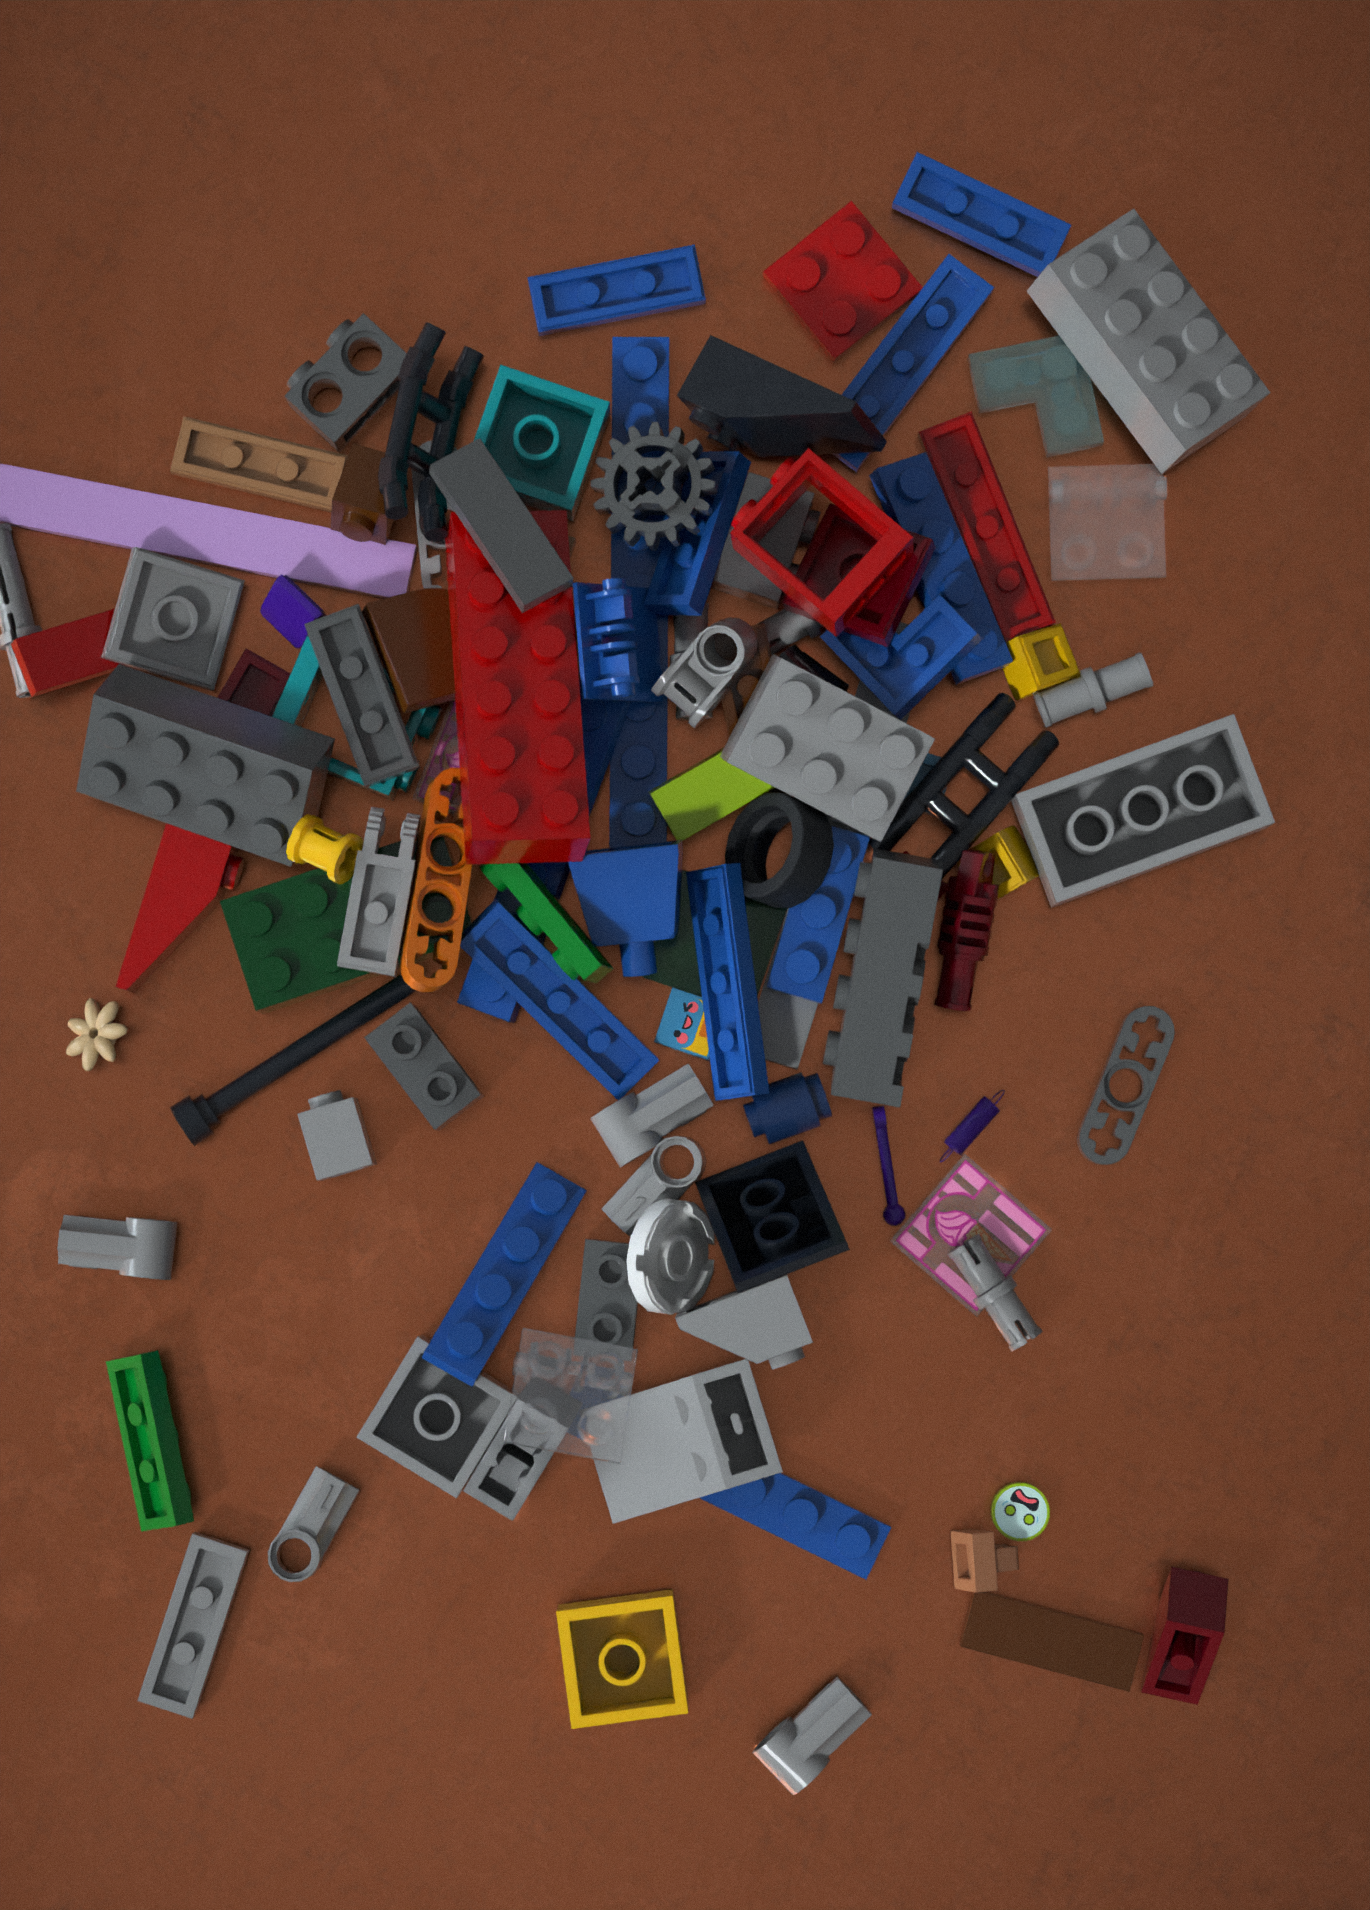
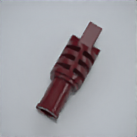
M975 849L963 850L957 877H949L945 896L946 903L942 913L943 920L940 925V938H938L937 942L939 953L944 955L937 998L934 1002L936 1006L952 1010L971 1011V999L978 961H984L985 956H988V945L992 935L991 928L995 917L994 910L998 900L999 885L992 884L996 856L994 853Z

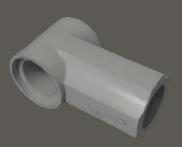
M688 1063L636 1095L635 1092L628 1094L590 1119L621 1168L656 1147L658 1143L664 1140L663 1136L707 1112L706 1110L713 1107L714 1104Z
M673 1136L665 1138L656 1145L652 1154L601 1210L622 1231L631 1237L639 1217L651 1204L664 1198L679 1200L690 1186L701 1178L705 1172L707 1161L703 1148L690 1137ZM676 1145H682L689 1149L694 1158L692 1171L682 1179L669 1175L663 1163L666 1152Z
M64 1215L58 1238V1264L90 1269L120 1270L119 1275L171 1280L177 1222L126 1217L125 1221Z
M315 1466L280 1532L270 1544L268 1564L272 1572L280 1579L288 1582L303 1581L314 1575L320 1568L324 1555L358 1496L360 1489ZM292 1538L303 1540L311 1550L312 1558L310 1564L301 1572L288 1570L280 1560V1551L283 1544Z
M837 1676L793 1719L789 1716L778 1724L756 1746L752 1753L794 1796L820 1774L830 1761L828 1756L855 1732L872 1713Z

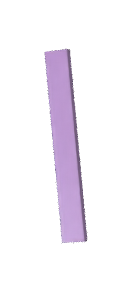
M0 463V523H8L15 527L127 549L139 547L168 557L275 578L282 574L283 576L287 575L295 582L382 599L409 592L417 553V546L415 544L387 539L386 545L373 541L358 542L328 527Z

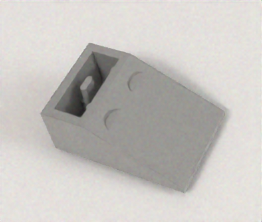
M747 1359L579 1411L613 1524L783 1472Z

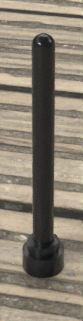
M400 974L207 1098L203 1094L194 1099L188 1095L171 1106L170 1110L188 1139L196 1146L214 1134L212 1128L221 1123L218 1117L404 1000L416 990L412 989Z

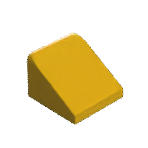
M1061 623L1017 636L1006 642L1013 662L1002 669L1015 700L1032 696L1033 693H1040L1081 676Z
M1013 825L997 832L971 848L996 855L992 884L999 885L998 899L1039 876L1029 848L1018 829ZM961 858L957 862L958 867L960 866Z

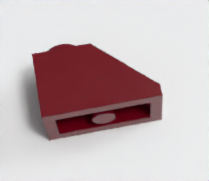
M1171 1566L1158 1603L1141 1693L1198 1705L1225 1633L1229 1579Z

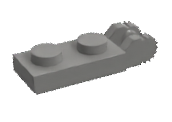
M371 807L362 851H357L337 961L338 967L393 977L397 976L417 864L416 860L413 859L418 841L421 815L407 813L406 819L402 822L399 855L394 857L377 854L381 836L384 834L386 825L385 809Z

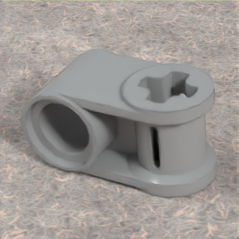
M729 617L712 624L703 630L687 650L666 669L651 691L657 696L663 694L689 716L688 723L694 729L697 728L727 694L729 686L753 659L757 651L758 642L755 631L747 622L740 618ZM717 633L727 634L735 641L737 656L734 661L725 660L716 652L714 642Z

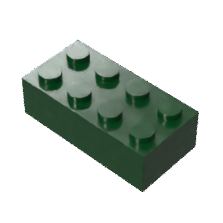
M446 837L433 839L430 846L433 859L442 866H454ZM401 841L380 847L377 854L398 857ZM317 868L220 901L257 1012L265 1014L382 975L337 966L353 876L344 884H337L328 879L327 872ZM429 893L424 896L422 910L429 920L436 923H444L450 919L452 906L444 895ZM468 903L466 904L463 931L473 922ZM417 931V936H418V937H421V936H429V935H426V934H424V933H421V932ZM429 936L426 953L419 959H415V963L433 958L434 944L440 938L448 941V936Z

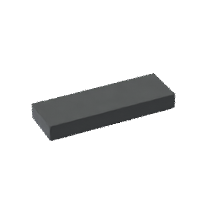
M480 438L430 464L429 474L522 613L572 586L573 576Z
M359 604L304 624L364 786L368 788L419 769L420 765Z

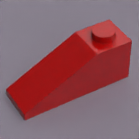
M166 823L115 987L135 993L220 904L226 889L235 891L244 866V858L237 856L239 848Z

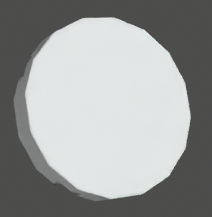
M668 1198L651 1204L639 1217L632 1232L626 1261L628 1281L636 1301L649 1312L673 1315L676 1312L681 1313L691 1310L705 1294L712 1278L714 1260L708 1259V1244L715 1245L714 1232L706 1213L694 1202Z

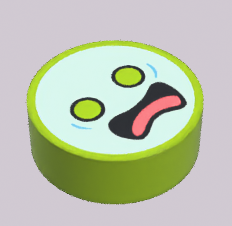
M1026 1482L1009 1483L1003 1486L992 1500V1521L998 1531L1008 1539L1014 1541L1034 1539L1044 1531L1050 1517L1049 1503L1045 1495L1032 1484Z

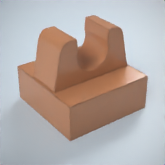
M978 1529L950 1531L955 1589L975 1593L997 1591V1572L1019 1570L1018 1546L994 1544L993 1531Z

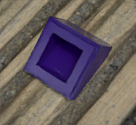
M282 574L275 580L260 609L262 616L298 649L302 648L308 636L304 624L327 616L287 575L283 576Z

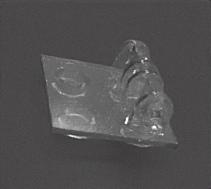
M1155 464L1048 467L1051 581L1166 578L1164 500L1167 499L1166 476L1163 477V474L1160 473Z
M523 1328L519 1352L515 1354L512 1367V1375L515 1376L504 1443L620 1464L638 1349Z

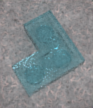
M1060 336L968 355L967 359L979 414L1035 402L1046 457L1103 445L1104 438L1091 378Z

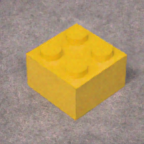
M673 1589L558 1605L556 1615L571 1729L688 1714L689 1704Z

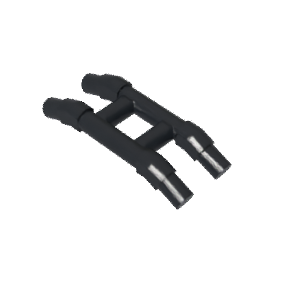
M425 322L414 346L409 348L401 364L398 377L400 386L385 457L381 458L378 480L379 490L383 495L385 515L389 519L397 520L406 517L408 514L406 491L408 490V468L424 476V480L420 481L418 491L419 513L423 517L425 538L436 542L445 539L448 535L445 513H447V501L429 474L430 464L453 453L462 409H465L467 396L474 384L472 380L485 356L468 346H464L452 371H448L440 387L439 396L436 398L424 391L423 386H426L428 374L435 362L434 356L446 332L435 325ZM417 413L435 423L430 452L411 443Z
M1005 693L997 694L913 791L903 800L882 841L879 842L871 838L869 844L872 848L891 851L922 814L928 810L952 831L950 836L931 856V859L942 860V880L960 860L963 850H968L1057 749L1059 746L1057 737L1050 731H1041L1007 771L1004 772L979 750L1016 708L1014 700ZM963 767L990 789L968 815L942 793Z

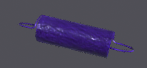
M986 1096L982 1097L944 1141L952 1149L949 1155L953 1150L962 1155L1000 1112L995 1104L991 1102L993 1098L989 1100Z

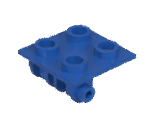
M625 578L602 580V584L573 583L574 616L576 620L582 699L664 703V694L657 696L651 691L654 684L661 677L662 669L657 615L644 605L649 588L626 586Z

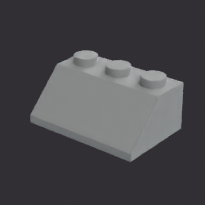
M787 1274L740 1293L735 1290L694 1306L689 1311L676 1313L675 1317L680 1330L756 1364L769 1360L772 1370L805 1358L802 1346L813 1343Z

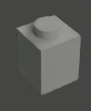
M341 1090L308 1099L311 1110L298 1113L297 1115L317 1181L327 1180L377 1165L358 1098L351 1097L344 1100Z

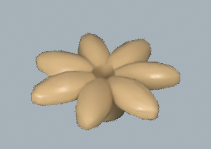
M89 998L84 1009L85 1020L71 1018L68 1021V1027L80 1036L70 1042L66 1048V1054L73 1057L83 1053L82 1067L85 1071L93 1069L99 1054L110 1062H113L116 1058L113 1045L116 1039L125 1035L128 1030L123 1024L112 1023L119 1008V1004L116 1001L109 1002L100 1011L97 1001Z

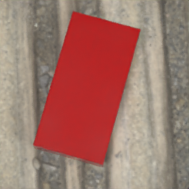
M115 608L16 638L11 643L31 697L114 671L120 663L103 659L101 656Z

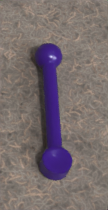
M884 1106L872 1107L887 1202V1206L883 1211V1218L887 1224L897 1226L904 1221L906 1212L898 1204Z

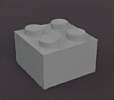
M422 1334L415 1339L356 1438L457 1498L489 1448L520 1393L483 1371L473 1387L422 1359L423 1353L431 1339Z

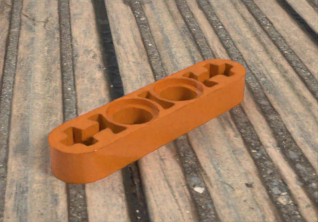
M448 768L441 771L428 785L424 798L415 857L417 864L400 957V973L404 981L412 989L419 992H433L442 988L454 976L458 965L472 864L466 865L464 829L455 825L463 823L462 802L454 811L453 823L435 824L434 819L442 822L448 816L449 798L440 795L441 791H445L451 783L458 785V794L461 795L460 768ZM438 837L452 839L460 850L458 864L451 867L438 864L430 852L432 840ZM439 893L449 900L452 906V914L448 921L436 923L425 916L422 910V901L426 894ZM417 931L429 936H448V941L440 938L434 944L433 961L442 964V969L434 972L430 978L424 976L423 966L415 964V959H419L426 953L429 943V936L418 937Z

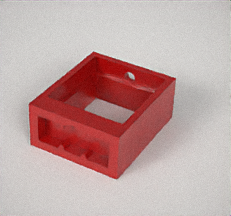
M808 448L798 460L794 457H789L779 466L770 480V484L773 487L759 502L751 499L742 506L731 522V526L734 529L730 532L733 549L837 638L913 555V536ZM811 485L878 541L825 600L758 543Z

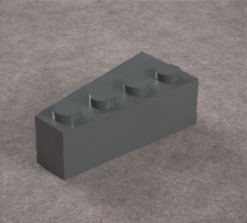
M874 848L871 863L860 862L854 896L863 897L864 904L861 920L849 918L843 952L854 954L850 976L839 974L833 1004L834 1009L844 1011L840 1032L828 1031L823 1064L833 1066L831 1095L899 1108L901 1106L904 1090L902 1086V1072L904 1062H907L911 1051L915 1022L913 1014L915 1006H918L926 964L924 957L925 951L930 945L943 872L942 860Z

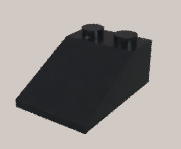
M712 335L708 338L677 394L678 398L692 412L689 420L696 426L709 432L706 439L723 451H738L741 448L758 457L802 455L808 448L815 454L882 452L887 443L886 439L856 401Z
M803 1140L695 1182L738 1293L850 1250Z

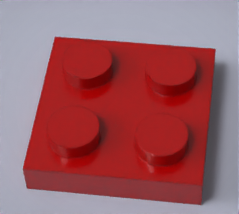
M852 200L763 271L764 279L833 363H836L907 306L923 288Z

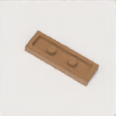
M184 416L170 472L176 476L331 512L332 498L348 455Z

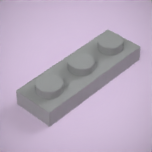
M198 1532L192 1533L137 1701L191 1719L195 1717L250 1549Z

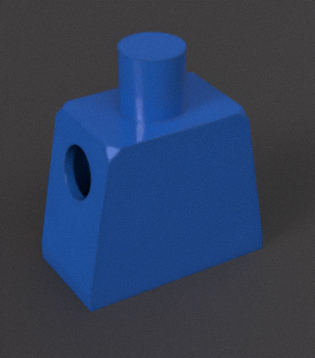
M682 840L586 850L582 862H568L591 942L594 947L619 944L623 977L657 973L654 941L675 938L678 934L683 861Z

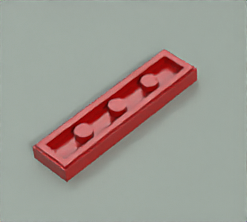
M972 411L919 431L918 438L922 448L928 455L1005 642L1017 636L1055 625L1056 621Z

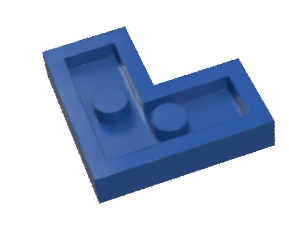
M940 594L900 634L895 632L888 647L844 631L837 638L828 630L820 636L876 697L900 720L983 640L975 629Z

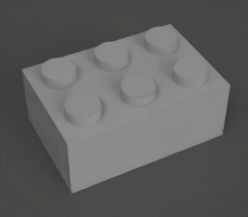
M773 654L720 757L744 772L881 842L935 738Z

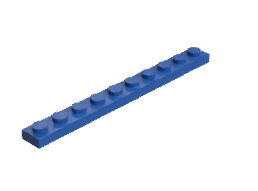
M612 337V438L620 441L623 445L630 442L628 428L631 426H635L642 437L648 436L652 422H658L664 436L668 437L669 337ZM652 451L641 456L660 458L665 452ZM624 470L618 483L619 501L621 500L620 495L627 489V473ZM653 478L647 480L644 484L648 491H652L656 495H659L665 489L661 482L658 483ZM649 515L643 522H660L668 519L666 515ZM625 527L615 534L611 533V578H625L626 586L649 588L666 537H660L657 551H651L646 544L644 536L640 537L634 547L628 545L624 540ZM657 615L663 674L668 668V615ZM665 695L664 703L631 702L610 758L609 848L667 841V824L648 792L667 781L668 697Z

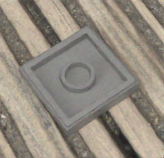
M133 547L101 658L206 690H214L245 580L139 547Z

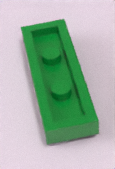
M528 863L481 864L479 866L484 875L499 891L503 892L506 888H509L522 905L515 911L524 924L536 936L545 932L558 949L552 953V957L572 980L575 981L581 976L584 981L597 984L614 969L597 947L593 946L588 936Z
M159 1350L106 1361L141 1532L194 1522L191 1492L185 1479L179 1450V1435L173 1422L167 1393V1378L162 1369Z

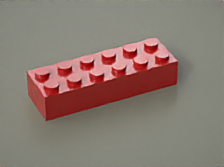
M529 511L571 573L567 511ZM451 512L447 528L448 535L445 538L466 865L582 862L591 837L572 586L522 613L457 514Z

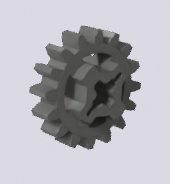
M652 422L649 435L642 437L635 426H631L628 428L630 442L623 445L620 441L612 438L609 444L615 455L612 459L597 457L595 461L598 467L605 473L604 478L591 480L590 486L595 492L605 494V497L600 498L593 505L599 515L613 513L608 518L605 526L612 534L621 531L625 527L624 540L632 547L635 546L641 536L645 537L646 544L651 551H657L660 537L666 536L674 547L680 546L679 531L686 528L694 535L700 532L694 520L697 514L703 516H712L713 509L704 500V496L718 493V486L715 481L704 479V477L715 470L714 464L710 458L696 460L704 448L697 439L688 442L684 446L685 434L680 427L675 426L668 437H665L659 423ZM652 451L665 452L660 458L641 456ZM624 470L627 473V489L620 495L621 500L619 501L618 483ZM690 472L691 491L685 503L681 499L682 484L689 478L687 474ZM653 478L658 483L661 482L665 489L662 493L656 495L645 487L644 484L647 480ZM649 515H666L668 519L660 522H643Z

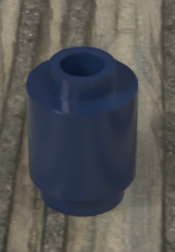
M802 1072L769 1083V1094L752 1096L753 1101L743 1105L753 1136L757 1137L765 1134L768 1144L820 1127V1120L832 1116L818 1073L804 1077Z

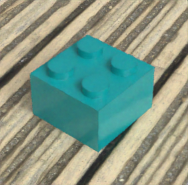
M500 364L474 441L479 438L481 439L524 505L542 511L566 510L567 519L574 521L611 415L610 402Z

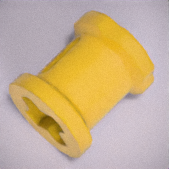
M306 814L293 828L287 843L286 854L289 860L300 864L307 862L327 872L328 879L337 884H344L353 876L357 851H362L364 841L354 833L342 835L324 826L321 818Z

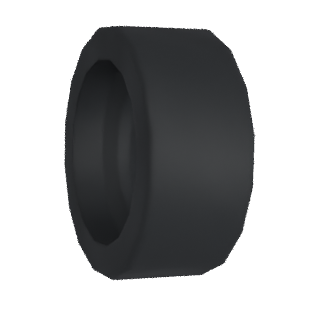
M766 793L751 801L737 816L728 835L725 863H740L744 896L775 908H792L810 898L821 886L830 868L834 848L832 826L824 812L797 798L784 793ZM791 822L793 838L790 853L783 867L772 878L767 879L766 859L768 849L780 829L785 824Z

